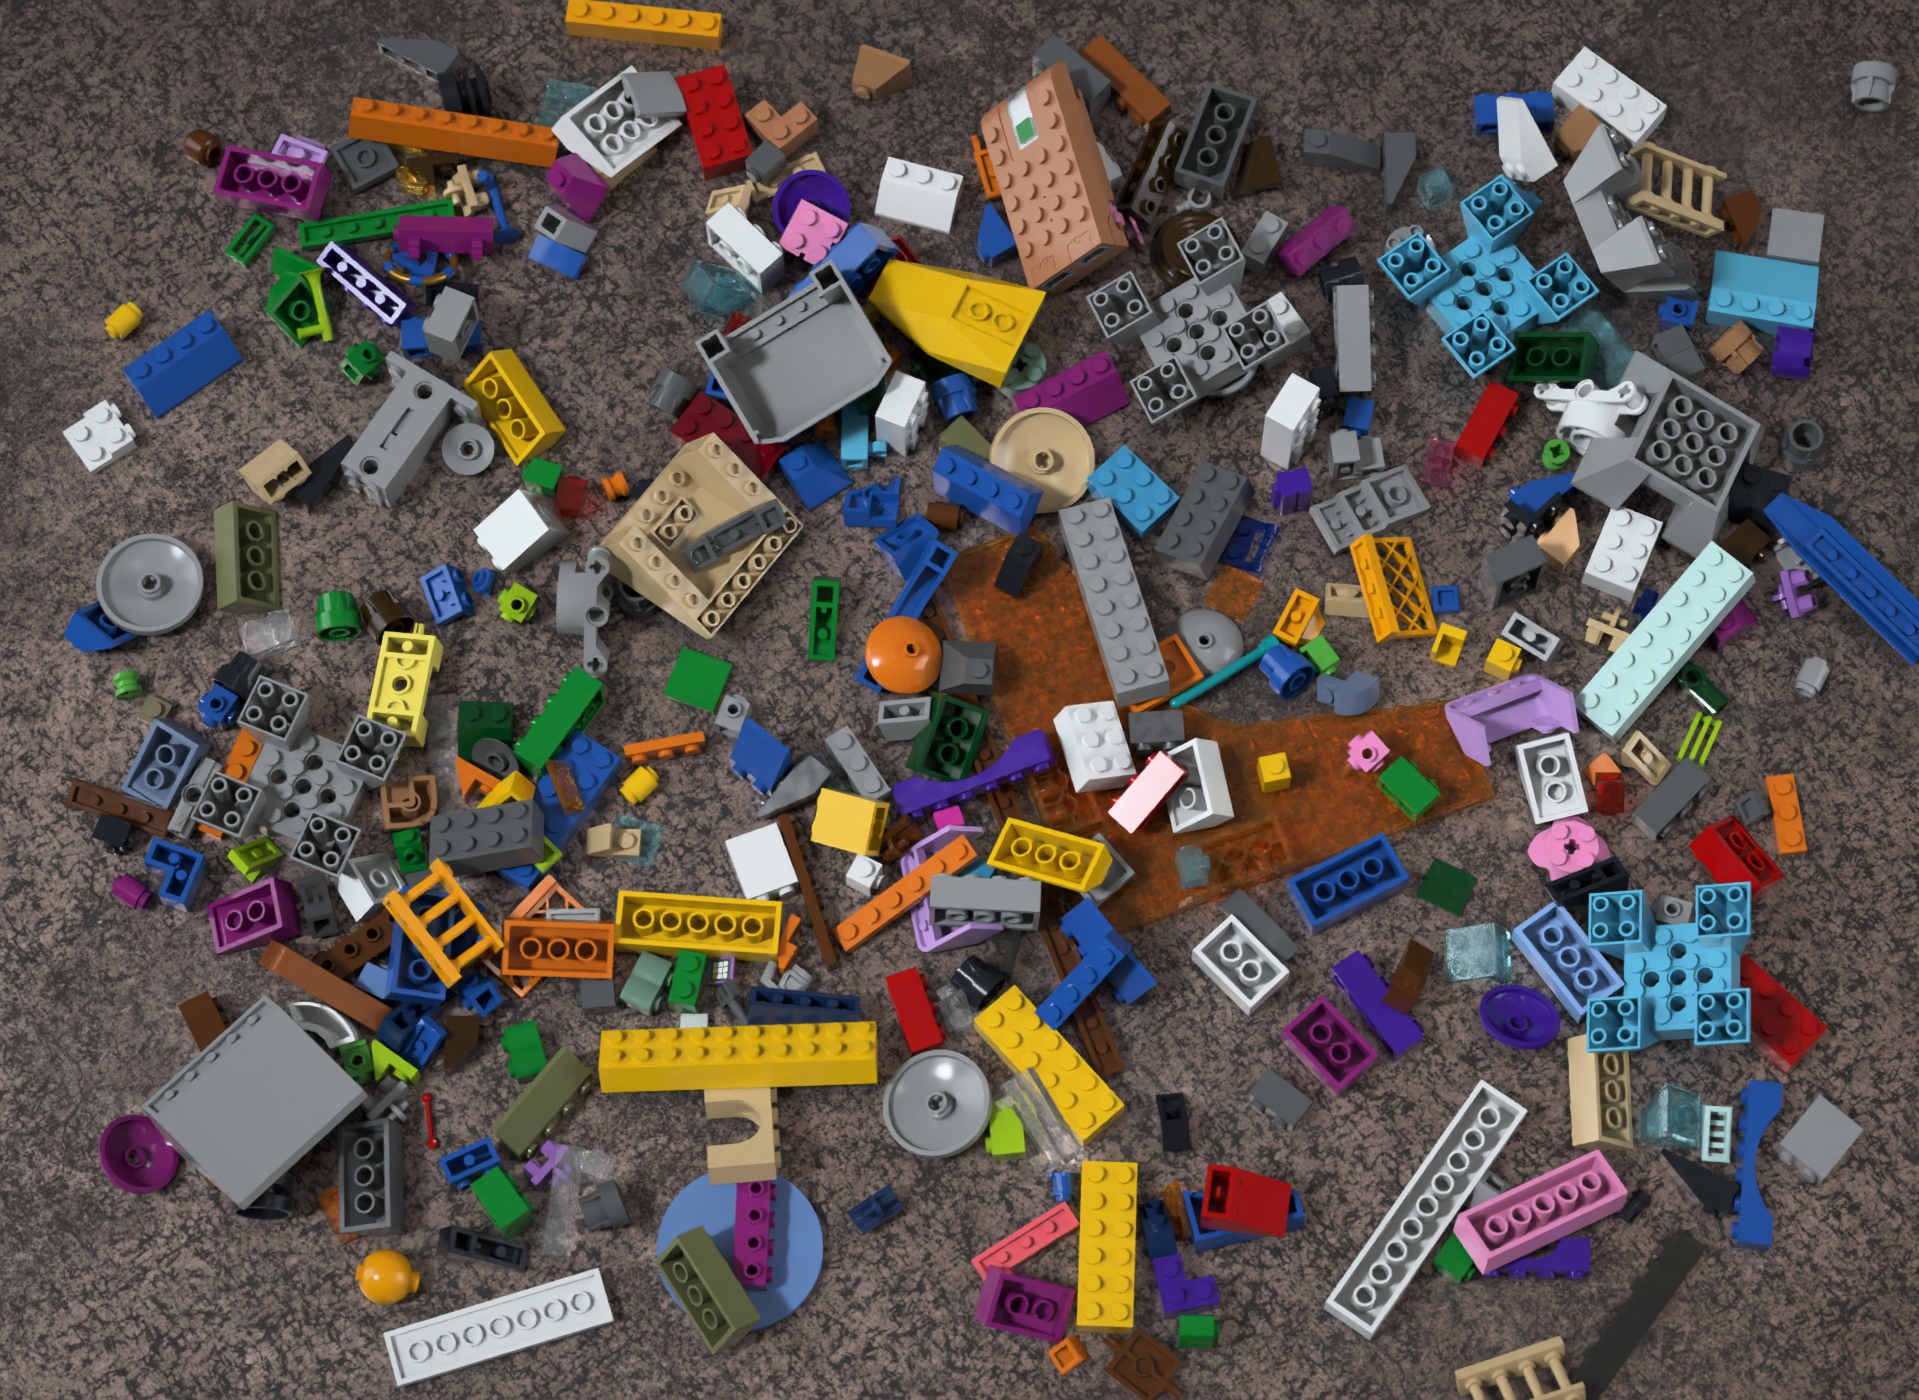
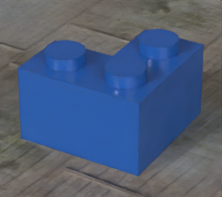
M154 837L144 859V864L148 871L166 877L158 896L164 905L189 913L209 863L204 854Z

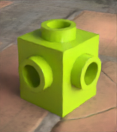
M515 581L510 590L504 588L497 600L501 604L498 608L502 611L500 616L512 624L516 620L521 623L524 618L529 621L537 608L532 604L538 595ZM513 600H520L522 602L521 608L514 609L511 604Z

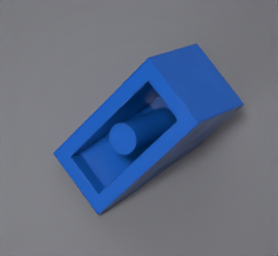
M988 203L985 206L978 235V249L976 251L983 263L988 262L990 267L994 268L1018 254V249L1014 236L992 204Z

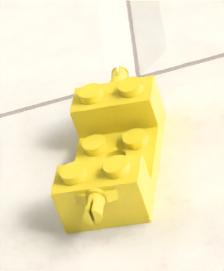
M422 623L414 624L413 634L384 631L367 718L407 733L408 736L402 747H424L429 723L423 716L431 673L439 672L444 649L436 636L424 635L426 625ZM400 680H406V688L402 691H396V683Z

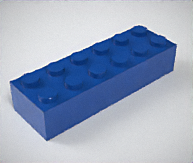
M578 730L574 732L540 779L533 796V800L544 813V835L561 852L565 850L623 769L621 757ZM533 864L492 870L491 872L529 895L544 879L552 866L544 874Z

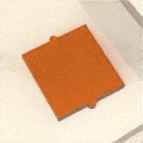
M1225 564L1207 595L1204 604L1243 624L1264 583L1247 575L1246 571L1241 572Z

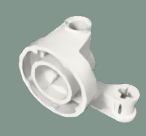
M1589 379L1581 381L1575 389H1560L1556 383H1537L1534 388V395L1538 399L1544 400L1550 411L1563 412L1556 428V435L1559 439L1565 441L1572 451L1584 456L1593 438L1630 437L1636 424L1627 415L1635 416L1641 414L1649 403L1648 397L1643 393H1639L1631 381H1625L1609 391L1601 390Z

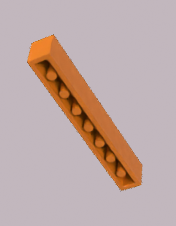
M353 97L348 137L450 153L458 152V154L548 168H551L556 160L559 140L551 130L553 127Z

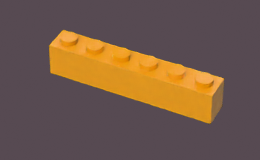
M568 0L565 20L567 34L572 36L720 50L723 32L722 14L591 0Z

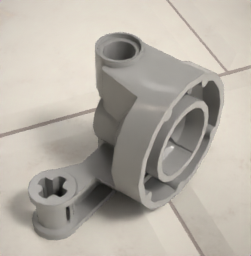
M602 545L594 546L589 550L585 569H581L578 560H561L557 587V633L561 635L584 636L583 665L586 672L594 676L601 675L607 670L610 652L598 635V627L605 625L608 621L611 607L609 601L613 597L616 584L613 575L608 573L609 564L612 559L611 552ZM604 586H606L608 590L603 591Z

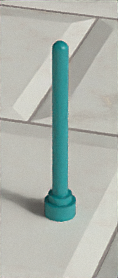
M1268 635L1261 640L1258 648L1171 699L1170 706L1173 709H1177L1263 658L1271 648L1280 644L1274 635Z

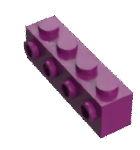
M771 1180L737 1183L733 1274L741 1283L744 1291H767V1283H773V1266H768L769 1256H774V1239H769L770 1228L775 1229L776 1214L771 1212V1201H776L777 1185L772 1184Z

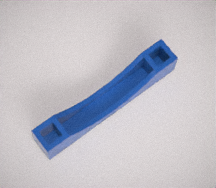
M930 539L885 619L894 616H908L918 619L932 594L949 571L958 552L936 539ZM864 655L851 679L879 693L882 686L871 675Z
M1749 1080L1746 1088L1741 1089L1740 1104H1744V1115L1740 1114L1738 1131L1743 1132L1742 1141L1737 1142L1736 1158H1741L1740 1168L1735 1169L1734 1182L1739 1184L1738 1195H1734L1732 1211L1737 1212L1736 1222H1732L1730 1239H1735L1734 1248L1768 1251L1772 1245L1773 1217L1765 1207L1758 1190L1755 1177V1158L1762 1134L1781 1111L1783 1083Z

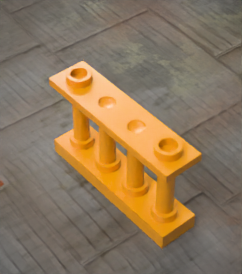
M437 858L429 866L433 872L431 875L405 894H398L394 889L381 902L449 989L462 977L459 973L463 966L489 947L496 954L505 945L502 942L503 937L496 928H491L452 877L453 871L445 862L442 863ZM440 882L449 893V896L421 916H415L409 908L410 903ZM457 904L466 917L438 938H432L426 930L427 924ZM471 926H474L483 939L456 959L449 960L443 953V947Z

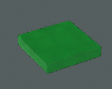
M682 647L663 697L714 715L733 665Z

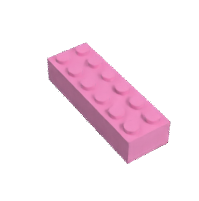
M1597 1149L1458 1214L1453 1231L1482 1275L1621 1210L1628 1191Z

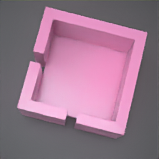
M801 198L778 245L798 257L801 252L804 253L803 259L815 265L819 261H823L830 254L829 250L832 243L836 244L840 241L848 223Z

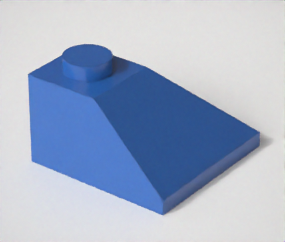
M824 442L800 446L779 460L781 474L809 512L853 485L849 476Z
M915 513L899 523L897 528L889 529L873 539V541L895 574L902 580L907 581L930 539L937 540L939 531L920 514Z
M98 601L75 611L63 636L75 648L82 652L110 649L140 635L127 632L115 625L106 616Z

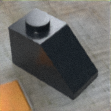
M1019 532L1006 553L994 583V588L1018 599L1043 557V544Z
M1183 1092L1155 1095L1163 1152H1180L1185 1149H1191L1189 1119Z

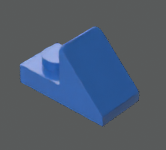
M428 1015L422 1017L399 1057L415 1067L419 1073L422 1072L444 1049L445 1040L443 1039L447 1032Z

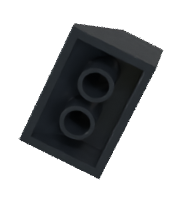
M1742 462L1729 490L1727 521L1741 525L1748 518L1763 532L1775 535L1777 528L1763 510L1781 492L1788 495L1793 476Z

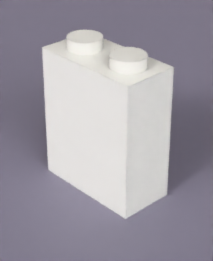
M776 823L725 841L727 852L745 899L770 901V899L778 896L780 898L789 897L796 892L795 890L799 889L797 876Z

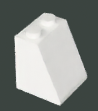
M518 489L473 530L479 537L477 539L479 545L493 556V564L500 571L515 573L571 535L542 494Z

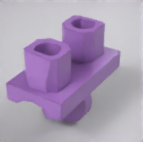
M1796 568L1779 572L1782 583L1776 584L1778 595L1771 597L1772 602L1780 601L1783 610L1789 609L1791 618L1809 615L1808 612L1819 606L1815 594L1805 596L1803 594L1802 586L1811 584L1812 581L1809 570H1797Z
M548 1139L540 1149V1152L549 1160L541 1166L532 1158L523 1167V1171L530 1179L532 1187L538 1192L548 1181V1184L553 1188L560 1181L565 1185L571 1182L567 1174L572 1169V1166L566 1161L572 1154L569 1152L570 1148L564 1143L560 1146L558 1143Z

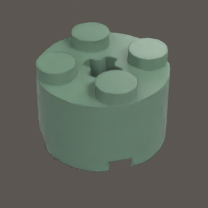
M1022 341L1001 388L996 387L1008 399L1012 400V397L1046 380V359L1037 344Z

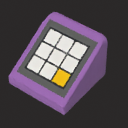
M735 957L709 958L706 985L720 987L727 979L734 981Z

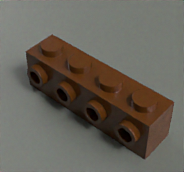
M383 907L377 917L360 923L355 932L349 936L343 935L334 943L335 946L328 951L322 950L312 958V962L343 981L351 983L360 976L367 962L376 965L390 955L394 917L386 907Z

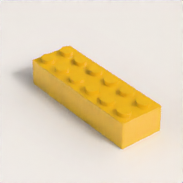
M619 890L614 933L616 952L642 953L644 950L656 955L678 956L679 949L706 954L707 958L734 956L736 960L769 962L771 960L778 963L783 922V904L780 901Z
M1014 985L973 1020L974 1029L1078 1144L1084 1148L1124 1113L1125 1105L1057 1030H1052L1035 1013L1037 1008Z
M1082 1161L1076 1332L1132 1334L1138 1163Z

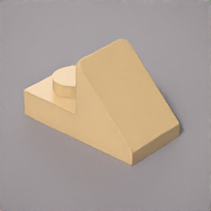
M744 184L712 191L705 214L712 217L729 202L734 208L739 207L747 216L752 188Z
M1637 730L1621 754V765L1635 768L1651 785L1658 786L1672 765Z
M612 823L588 828L586 856L640 858L642 831L641 829L614 828Z

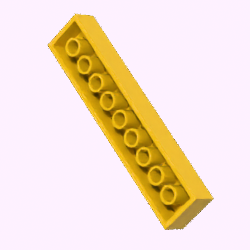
M876 1021L601 1031L598 1067L601 1093L877 1083L878 1072Z

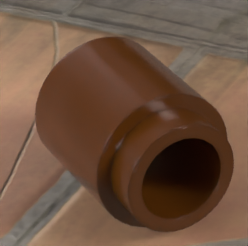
M936 500L935 503L929 502L926 520L938 528L958 530L959 526L964 525L966 510H961V504Z

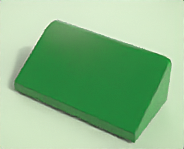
M276 246L274 249L271 272L279 277H282L286 271L299 274L303 271L320 268V266L279 246ZM322 271V273H321V279H320V280H321V284H322L323 280L325 279V278H324V275H323V271Z

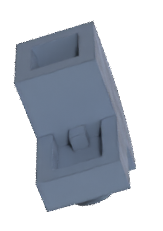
M1356 670L1345 681L1326 674H1321L1316 679L1317 701L1334 706V713L1338 715L1351 716L1364 713L1380 700L1379 677Z

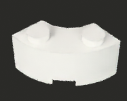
M316 1002L288 1004L293 1021L304 1031L318 1033L325 1039L329 1049H339L340 1046L363 1039L353 1020L331 1005Z

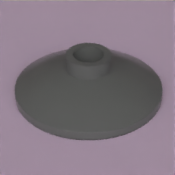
M483 738L473 746L472 760L475 767L500 781L504 780L515 770L520 772L518 758L515 757L511 748L503 742L493 738Z

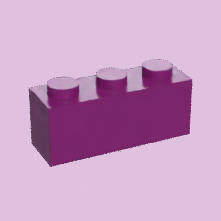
M1329 206L1273 254L1287 274L1301 276L1358 227L1345 207Z

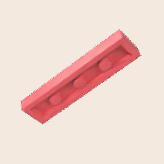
M1064 1201L971 1259V1263L982 1280L985 1281L990 1264L1013 1269L1078 1228L1080 1223Z

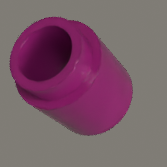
M128 873L124 876L119 875L111 886V889L114 890L113 896L134 910L138 908L143 911L154 895V892L149 890L150 887Z

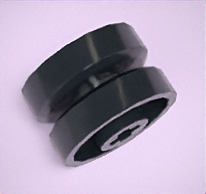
M285 1172L245 1210L232 1200L231 1212L235 1216L252 1220H284L293 1216L294 1201L288 1195L295 1191V1176Z

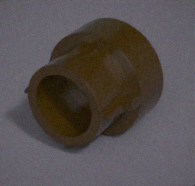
M390 590L379 591L371 595L360 608L362 617L367 624V631L379 646L382 645L384 631L409 633L415 623V618L399 598H396Z

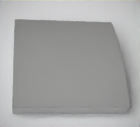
M669 71L622 73L621 79L626 99H632L636 118L683 116L687 112L681 91Z

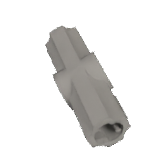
M201 757L189 784L182 789V798L167 827V830L182 839H190L197 824L196 821L190 819V816L197 802H189V799L194 794H202L213 770L222 772L223 766L215 760Z

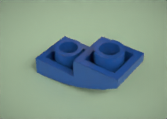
M538 234L527 256L529 259L574 280H577L588 258Z

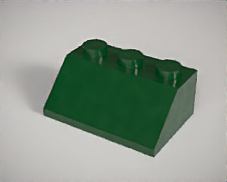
M1515 332L1513 345L1516 351L1511 355L1508 382L1580 383L1588 379L1596 370L1600 344L1591 332Z
M932 691L930 696L933 699L930 723L916 735L905 768L945 782L967 779L990 711Z

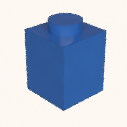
M1349 396L1342 429L1356 431L1357 440L1360 437L1368 436L1375 401Z

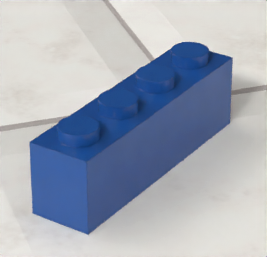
M1112 929L1039 1006L1035 1013L1055 1031L1133 947Z

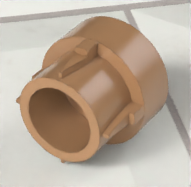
M1740 319L1721 335L1708 351L1724 367L1727 366L1733 373L1739 374L1762 353L1764 347L1756 340V335Z

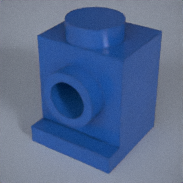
M1668 296L1666 303L1661 302L1657 313V317L1661 318L1659 327L1671 329L1683 324L1685 330L1691 332L1699 302H1690Z

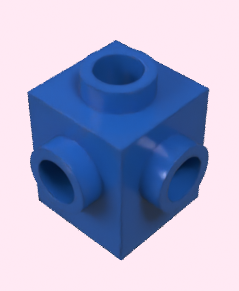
M215 683L209 694H204L200 699L198 711L202 718L201 721L211 729L218 727L225 731L228 725L231 726L236 721L239 714L238 710L242 704L237 695Z
M479 971L466 976L462 983L456 987L462 995L459 1001L467 1011L473 1009L482 1018L504 1001L496 991L499 986L490 975L484 977Z

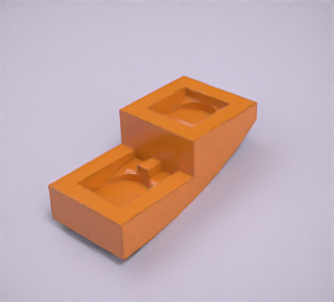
M791 914L786 923L779 946L778 964L781 976H783L787 968L791 967L798 955L797 946L792 943L802 927L801 918Z

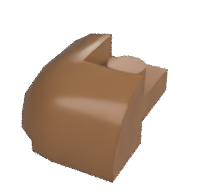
M435 775L408 776L407 780L388 781L380 785L381 816L384 832L421 828L430 821L437 807Z

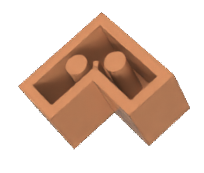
M765 99L745 114L746 128L761 144L768 140L783 152L786 158L819 132L818 118L801 101L783 116H780Z

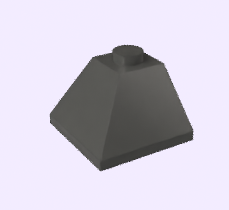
M943 640L939 693L993 695L997 643Z

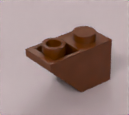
M1753 189L1723 199L1719 210L1720 219L1724 221V224H1727L1730 230V241L1734 247L1737 246L1740 254L1746 252L1763 212Z

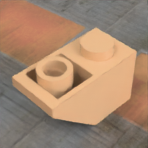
M1571 507L1565 514L1560 512L1552 523L1554 526L1549 533L1545 531L1537 540V544L1547 560V564L1559 573H1562L1575 558L1580 547L1575 510Z

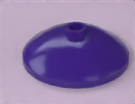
M813 169L796 172L782 182L774 196L773 217L777 228L782 234L801 198L815 204L847 223L849 222L851 205L848 193L841 182L827 172Z
M1520 985L1495 987L1484 995L1479 1006V1018L1486 1031L1499 1042L1512 1048L1525 1050L1542 1048L1556 1038L1560 1029V1016L1553 1003L1541 993Z

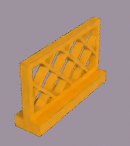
M1363 534L1349 545L1377 643H1386L1390 639L1435 637L1438 634V630L1411 537L1373 538L1372 534ZM1396 545L1404 546L1405 558L1394 550ZM1376 546H1379L1386 552L1383 559L1378 555ZM1390 556L1401 564L1398 570L1387 563ZM1404 568L1412 573V582L1401 574ZM1382 569L1393 576L1390 583L1385 580ZM1397 580L1407 588L1405 594H1402L1394 587ZM1411 592L1419 598V607L1408 598ZM1389 593L1400 601L1397 607L1392 604ZM1404 605L1415 613L1412 619L1401 611ZM1418 616L1426 622L1427 629H1422L1415 623ZM1396 618H1399L1407 625L1405 630H1399Z

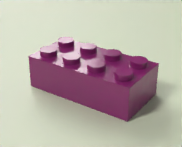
M227 145L212 193L225 205L318 222L332 174L323 163Z

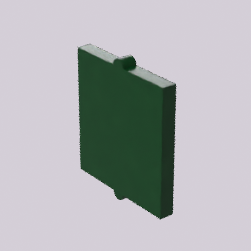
M1434 858L1427 874L1422 876L1423 882L1415 897L1458 918L1466 902L1470 901V894L1478 878Z

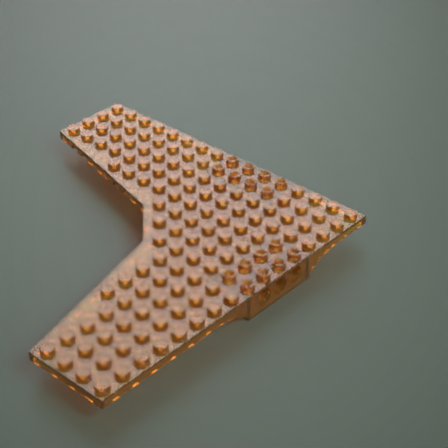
M1036 524L1029 527L1026 535L1043 544V557L1018 599L994 588V583L1006 553L1017 537L1013 534H1008L958 552L944 577L969 642L997 643L994 687L991 698L1010 745L1015 738L1037 729L1043 730L1048 735L1057 764L1050 766V770L1045 773H1032L1026 775L1024 779L1043 827L1089 840L1100 833L1135 872L1134 877L1097 907L1119 935L1231 895L1237 889L1242 891L1327 860L1381 832H1384L1387 838L1495 797L1482 764L1464 754L1446 718L1444 706L1454 699L1424 702L1412 706L1397 705L1394 708L1386 709L1371 708L1364 713L1351 716L1326 713L1309 715L1306 718L1295 719V717L1279 721L1268 722V720L1252 724H1233L1226 720L1222 721L1208 715L1207 712L1190 705L1189 707L1182 705L1177 709H1173L1170 706V701L1173 698H1170L1149 711L1183 710L1185 743L1194 738L1217 741L1234 817L1215 827L1175 834L1173 833L1167 802H1165L1138 835L1131 834L1108 813L1112 808L1110 806L1112 800L1119 793L1124 794L1130 786L1126 784L1122 788L1076 793L1053 721L1065 706L1114 701L1130 751L1128 713H1130V710L1127 706L1117 707L1077 580L1066 562H1063L1057 550ZM1372 730L1390 752L1382 758L1385 763L1375 772L1371 770L1364 772L1362 768L1357 772L1347 761L1350 757L1346 752L1350 749L1348 743L1358 734H1361L1363 737ZM1366 748L1362 751L1364 758L1370 755V749ZM1152 751V753L1147 755L1130 752L1136 773L1141 774L1147 767L1145 764L1147 759L1154 752L1159 753L1160 751ZM1285 752L1291 774L1290 787L1263 793L1257 772L1258 758ZM1400 756L1406 761L1411 760L1415 763L1419 773L1425 779H1431L1437 785L1438 792L1440 793L1438 801L1415 823L1376 786L1378 777ZM1068 889L1075 906L1084 900L1078 891Z

